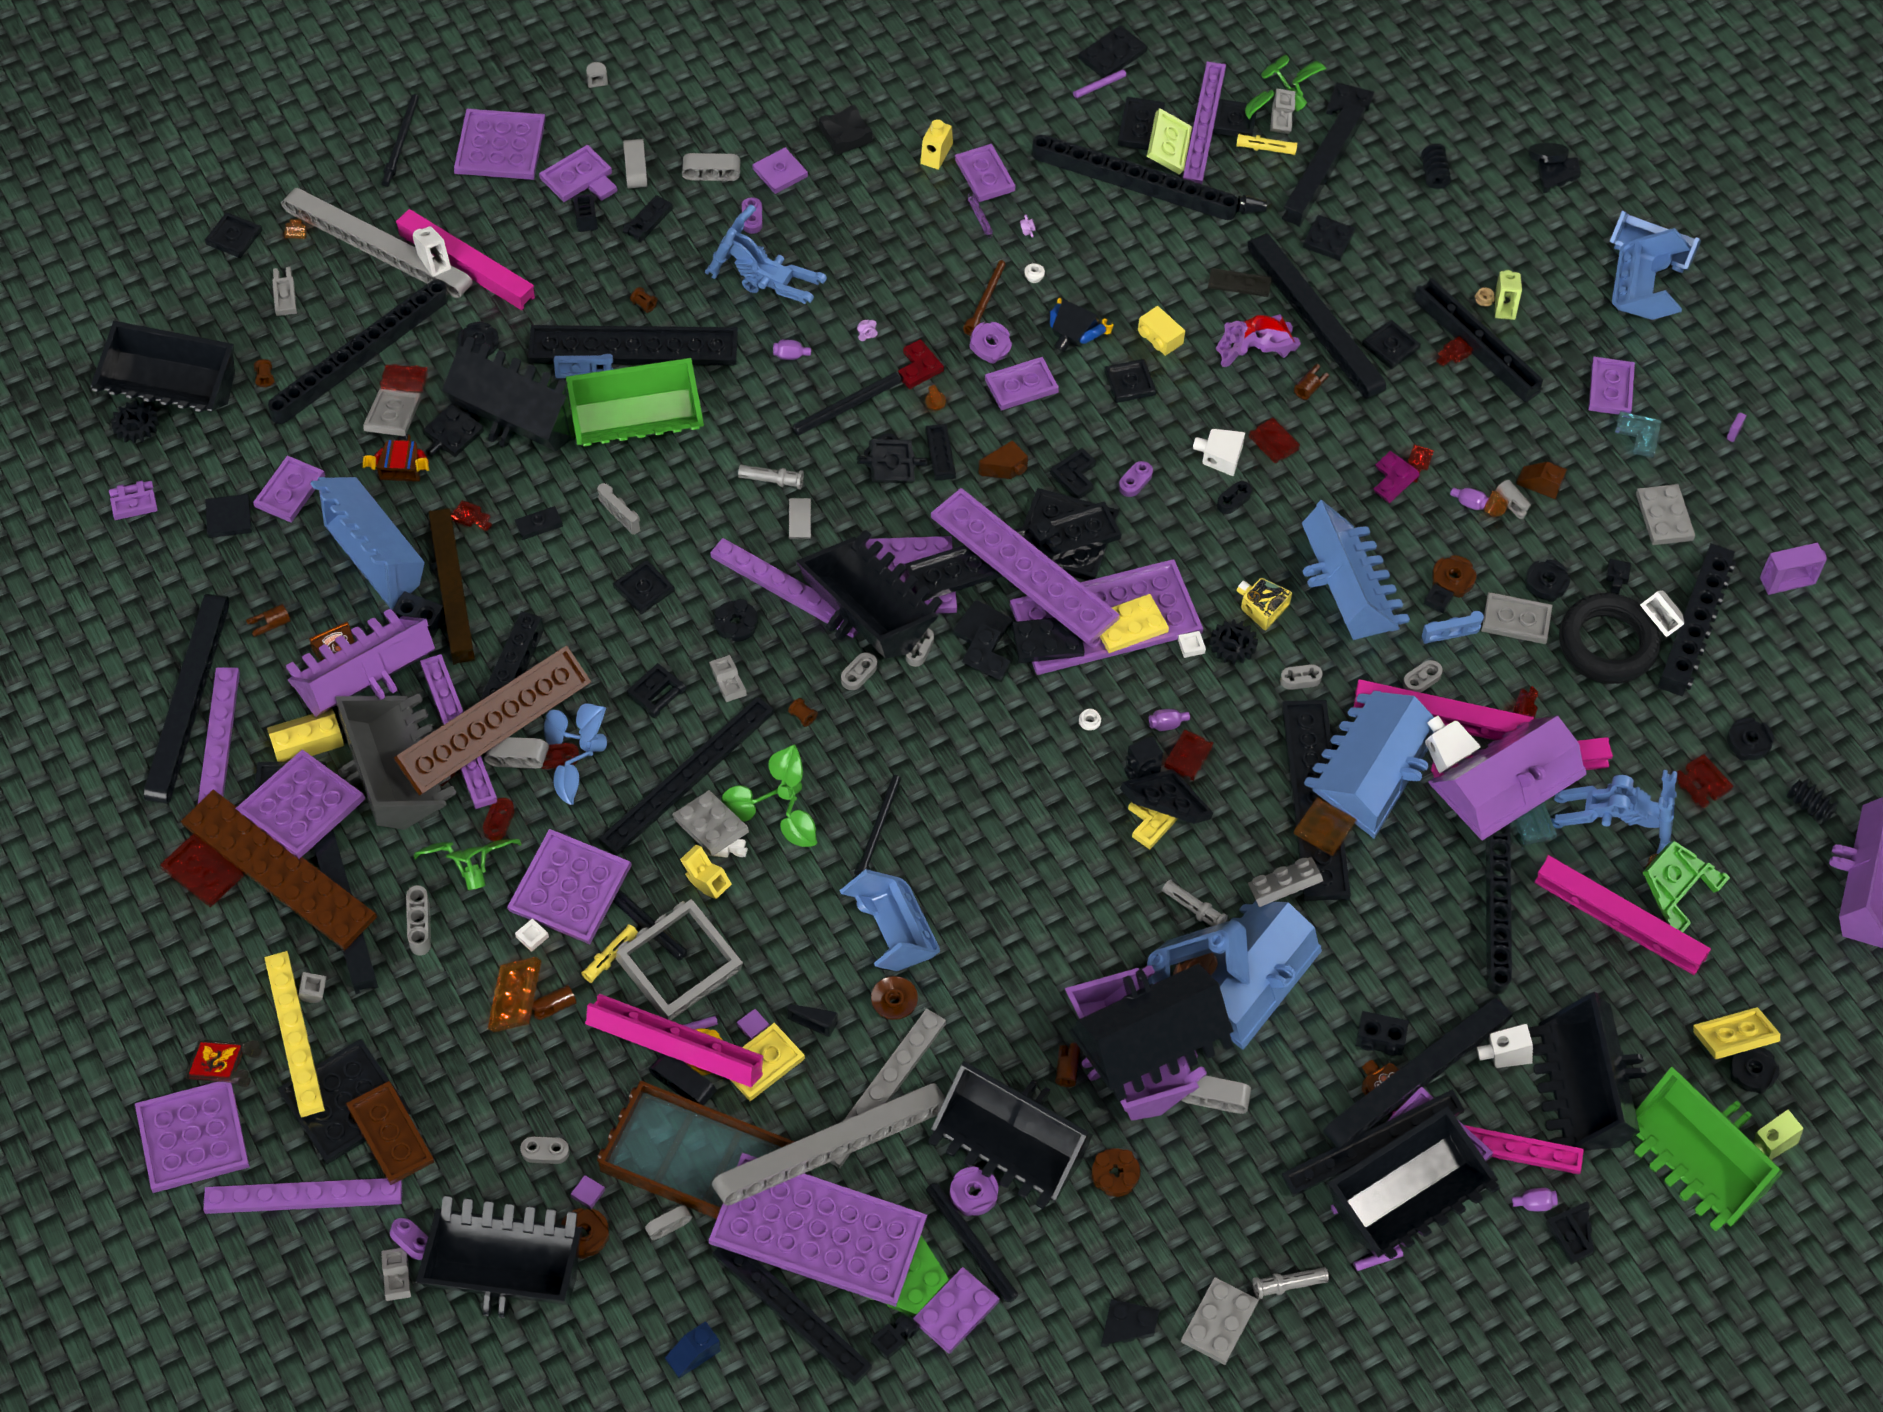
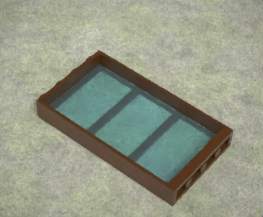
M640 1081L637 1088L634 1087L629 1095L630 1102L627 1108L623 1107L618 1118L619 1123L616 1128H612L608 1136L609 1143L606 1149H601L597 1162H599L600 1172L717 1219L723 1202L712 1187L713 1180L718 1175L736 1168L742 1153L759 1158L794 1143V1141Z

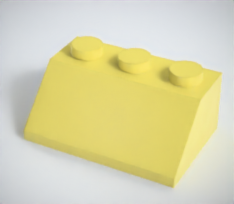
M333 709L317 717L310 714L267 728L278 762H289L301 750L314 756L344 746Z

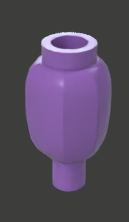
M783 339L773 344V355H777L779 359L796 360L802 355L811 356V348L803 347L798 341Z
M1453 487L1450 493L1451 496L1458 498L1462 505L1476 511L1486 510L1490 502V498L1486 497L1485 493L1472 488L1459 490Z
M1175 709L1157 710L1153 715L1149 716V725L1151 729L1155 728L1158 731L1172 730L1180 726L1182 721H1189L1190 714L1189 712L1180 713Z
M1545 1187L1529 1189L1522 1196L1512 1197L1513 1207L1523 1206L1529 1211H1547L1553 1206L1558 1205L1557 1193Z

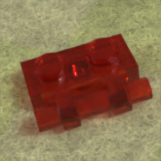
M1705 754L1687 764L1685 768L1689 772L1687 775L1681 770L1677 771L1679 786L1682 789L1685 788L1691 794V799L1695 803H1699L1702 808H1706L1710 804L1705 798L1707 795L1716 801L1733 789V785ZM1696 780L1702 788L1698 790L1692 783Z

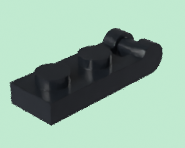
M656 195L630 223L625 224L623 233L628 236L632 235L635 240L642 242L673 209V203Z

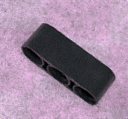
M661 1053L648 1068L649 1072L657 1080L676 1094L703 1106L717 1092L716 1087L704 1076L683 1061Z

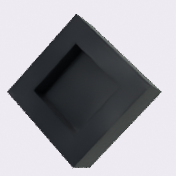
M1434 584L1425 598L1424 604L1444 613L1453 599L1454 593Z

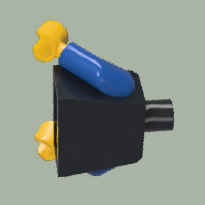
M1058 298L1057 304L1050 311V326L1054 335L1059 337L1055 348L1062 352L1066 351L1070 343L1081 347L1082 344H1086L1102 334H1110L1114 324L1106 325L1107 319H1103L1102 323L1099 324L1098 315L1066 299L1062 301L1061 298Z

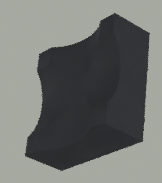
M855 104L838 114L819 117V128L836 155L872 142V130L863 121Z

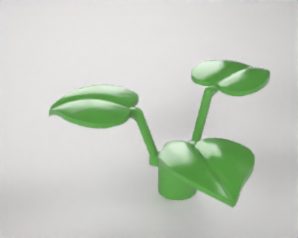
M1283 55L1275 63L1270 64L1262 72L1261 76L1265 79L1276 72L1287 90L1295 91L1294 112H1297L1307 104V101L1302 96L1303 93L1299 83L1309 76L1325 70L1326 67L1319 61H1313L1297 73V77L1292 81L1296 86L1297 90H1295V88L1289 86L1279 71L1289 62V57ZM1263 91L1248 102L1245 109L1248 119L1274 96V91Z
M795 744L777 751L769 759V770L775 779L782 780L777 789L759 798L752 799V791L748 787L736 785L729 788L722 795L721 802L743 822L754 817L756 813L754 803H758L775 794H778L782 799H790L786 811L787 818L783 819L780 823L784 837L791 843L802 847L815 846L818 843L816 827L812 817L803 810H795L791 813L794 802L797 800L795 795L802 789L801 780L803 777L802 761Z
M503 839L482 847H471L464 851H453L451 847L453 842H440L415 852L414 858L416 859L421 854H428L439 850L448 851L449 854L446 855V858L454 859L461 871L462 878L465 877L467 889L473 890L486 886L483 873L486 872L485 857L488 852L510 843L522 844L519 839ZM482 851L480 867L478 864H472L470 858ZM460 861L467 863L468 866H465V870Z

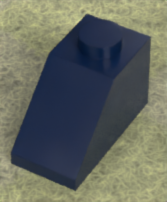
M705 1321L685 1334L665 1359L677 1377L681 1378L721 1351L720 1340Z

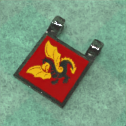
M199 1040L185 1078L189 1080L228 1082L241 1087H248L251 1079L248 1078L249 1072L247 1070L237 1071L243 1054L252 1058L260 1057L262 1052L259 1049L260 1043L258 1041L234 1043Z

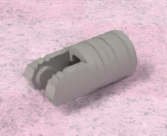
M1505 480L1496 488L1495 493L1519 519H1524L1527 514L1526 510L1530 508L1531 504L1510 480Z

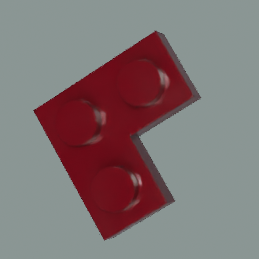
M921 339L903 348V353L911 361V364L898 370V374L909 389L944 371L942 363Z

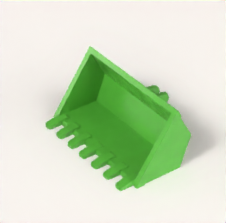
M691 358L566 376L577 445L590 446L595 442L603 444L615 439L623 441L628 440V437L637 436V438H643L648 434L662 435L667 431L676 433L681 432L682 429L691 428V430L700 429V426H704Z
M1671 1067L1635 1111L1640 1133L1636 1136L1643 1143L1635 1149L1634 1153L1639 1158H1642L1651 1150L1658 1156L1649 1167L1654 1172H1657L1666 1164L1673 1171L1664 1180L1669 1187H1672L1680 1179L1688 1186L1679 1196L1684 1201H1688L1694 1194H1697L1703 1200L1695 1208V1212L1699 1216L1704 1215L1710 1208L1715 1211L1718 1216L1710 1223L1712 1229L1717 1231L1725 1223L1731 1227L1770 1190L1783 1171L1739 1130L1752 1117L1749 1111L1733 1123L1729 1117L1739 1110L1741 1104L1738 1101H1735L1724 1112L1719 1111L1674 1067Z

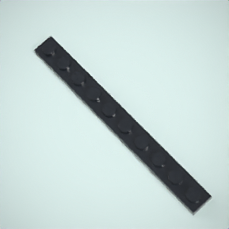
M757 696L599 838L600 844L617 856L774 714V709Z

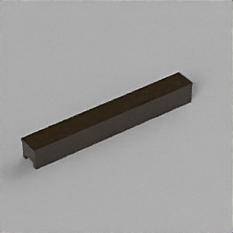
M450 508L428 511L453 665L474 661V650Z

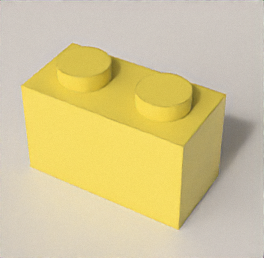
M1156 306L1139 318L1138 331L1140 335L1149 340L1154 348L1161 351L1165 356L1184 344L1185 330L1159 306Z

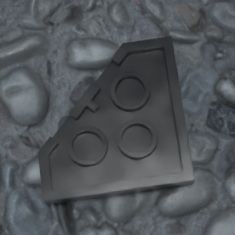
M1174 769L1123 782L1120 787L1132 803L1192 824L1211 820L1213 815L1212 810Z

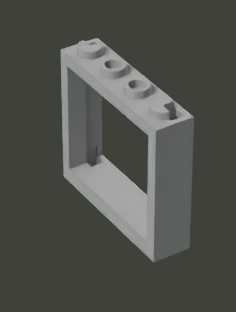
M692 899L686 903L682 901L677 904L673 909L674 911L668 916L666 914L660 916L651 928H643L637 933V938L631 942L625 941L617 948L618 951L616 953L618 963L661 1017L670 1021L741 971L743 965L740 958ZM690 913L727 959L728 963L668 1005L629 955Z

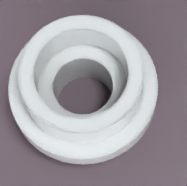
M1029 264L1025 268L1024 275L1029 282L1037 283L1044 277L1045 270L1039 264Z
M1086 709L1079 716V724L1085 730H1095L1101 724V717L1096 710Z

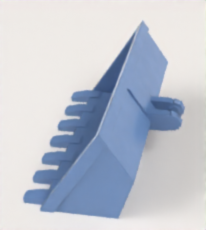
M318 477V481H311L312 487L319 490L324 526L389 608L393 610L404 591L412 593L420 585L425 562L356 477Z
M1320 500L1316 504L1317 507L1302 522V526L1319 562L1311 566L1309 565L1302 570L1304 576L1316 575L1309 578L1307 581L1310 587L1329 585L1353 640L1399 630L1398 625L1408 623L1410 619L1407 614L1393 615L1392 610L1402 608L1403 603L1400 599L1387 601L1385 595L1396 593L1395 585L1380 586L1379 584L1380 580L1388 579L1390 574L1388 570H1373L1372 566L1383 563L1380 555L1369 557L1366 555L1367 551L1377 548L1374 541L1361 542L1359 537L1370 535L1369 528H1354L1344 517L1323 500Z
M1373 691L1371 695L1359 694L1356 698L1357 702L1365 705L1363 708L1351 707L1348 711L1349 716L1356 718L1355 721H1342L1339 725V728L1347 731V734L1345 736L1333 735L1330 740L1332 744L1339 747L1337 750L1325 749L1322 753L1323 758L1330 759L1329 763H1316L1313 767V770L1321 773V776L1319 778L1307 777L1304 782L1306 786L1313 788L1312 790L1374 839L1408 782L1420 781L1422 774L1419 771H1425L1429 767L1428 763L1423 760L1428 751L1425 740L1434 732L1427 722L1435 717L1415 696L1383 693L1381 691Z
M1256 901L1253 904H1244L1239 909L1244 914L1243 917L1231 919L1238 921L1246 929L1250 984H1243L1227 972L1226 952L1222 954L1212 952L1217 958L1218 965L1211 976L1219 983L1228 1018L1232 1024L1234 1032L1230 1033L1231 1040L1242 1050H1244L1322 951L1321 945L1318 944L1315 927L1289 902H1271L1261 907L1258 906Z

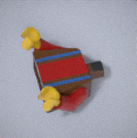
M406 434V436H398V440L386 441L385 446L374 456H364L363 468L371 467L372 470H375L377 467L379 480L420 482V470L429 471V460L423 450L418 449L417 443L410 441L411 436Z

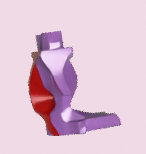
M1279 314L1272 317L1256 315L1246 321L1226 322L1225 333L1216 346V350L1222 357L1221 366L1227 367L1233 363L1238 355H1245L1249 347H1257L1262 352L1276 351L1285 358L1290 351H1296L1300 346V341L1298 338L1292 337L1293 327L1290 322L1284 321L1282 315Z

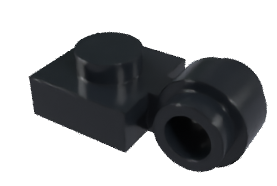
M901 1315L895 1322V1329L888 1323L870 1339L871 1344L887 1360L906 1344L903 1337L910 1339L918 1332L917 1322L911 1316Z

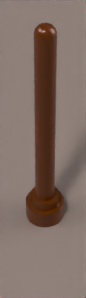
M1003 260L997 263L973 317L966 320L963 331L971 336L975 327L980 324V319L1006 265Z

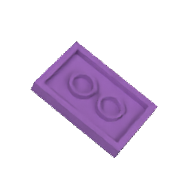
M992 144L955 155V161L978 202L1015 191L1016 186Z
M586 145L542 171L539 175L540 179L565 202L589 188V184L605 175L607 177L612 174V168L591 147Z
M1043 357L985 375V381L1001 411L1058 393L1059 387Z
M1593 357L1589 411L1624 416L1631 415L1635 362Z
M287 456L253 502L254 507L292 523L315 491L310 484L311 481H318V477H325V473L319 468Z
M962 1267L913 1319L923 1332L950 1354L999 1303V1298Z

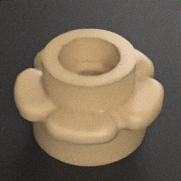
M1481 288L1475 294V301L1481 306H1491L1492 302L1495 301L1494 292L1489 288Z

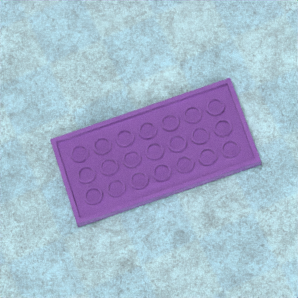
M1175 560L1081 582L1083 586L1110 607L1151 594L1169 626L1167 633L1112 653H1108L1101 638L1098 637L1090 645L1083 641L1085 653L1082 657L1032 662L1036 675L1178 640V635L1200 631V634L1203 633L1202 624ZM1029 596L1010 600V607L1016 622L1054 618Z
M742 1153L737 1167L757 1158ZM803 1173L735 1204L725 1205L723 1203L710 1235L709 1244L896 1307L927 1215Z

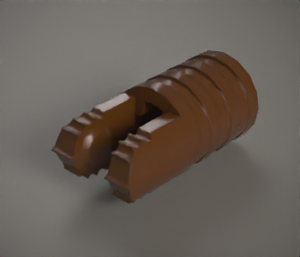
M1315 364L1294 386V392L1299 398L1303 400L1309 399L1329 377L1327 372L1320 378L1315 375L1321 367L1319 364Z
M283 604L246 620L248 625L255 624L264 619L267 625L259 627L252 632L254 637L291 622Z
M569 985L561 987L532 1002V1009L535 1012L534 1016L538 1020L547 1018L576 1004V999Z
M1075 1042L1070 1044V1049L1067 1045H1061L1059 1048L1055 1083L1063 1087H1073L1076 1085L1080 1048Z

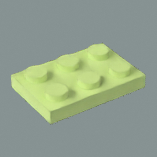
M1159 109L1155 113L1147 157L1180 175L1185 168L1192 126Z

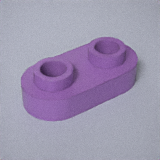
M747 198L742 202V212L750 204L756 208V211L745 221L743 230L747 233L755 234L762 229V203L757 198Z
M1144 461L1136 462L1120 479V493L1127 497L1136 496L1151 480L1153 474L1152 466Z
M406 1218L396 1219L390 1229L391 1238L410 1257L422 1260L428 1236L411 1220Z

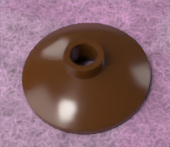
M890 976L880 980L874 986L871 993V1003L874 1010L882 1017L892 1020L902 1019L910 1015L918 1002V993L915 986L909 980L898 976ZM893 999H896V1000H898V1003H895V1004H894V1003H891L890 1001L893 1000Z

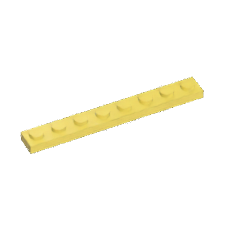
M288 951L264 957L301 1117L325 1111Z

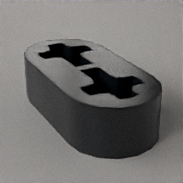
M1239 481L1228 488L1218 497V510L1223 514H1231L1250 499L1251 485L1245 481Z

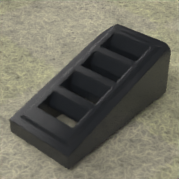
M593 194L574 196L578 231L597 230L598 224Z
M789 1004L787 1007L789 1020L827 1037L831 1036L838 1022V1013L793 1004Z

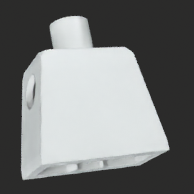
M431 226L417 229L412 235L417 255L432 277L450 270L451 266L444 239Z
M1212 429L1208 440L1195 438L1193 449L1204 452L1202 462L1204 465L1234 476L1243 448L1245 432Z
M1663 590L1657 591L1640 604L1666 637L1684 624L1682 612Z
M1438 715L1427 722L1434 734L1425 740V744L1439 773L1454 766L1480 748L1475 739L1456 720L1445 726Z
M1527 1024L1491 1033L1490 1044L1477 1047L1479 1060L1493 1058L1496 1068L1531 1064L1533 1044Z

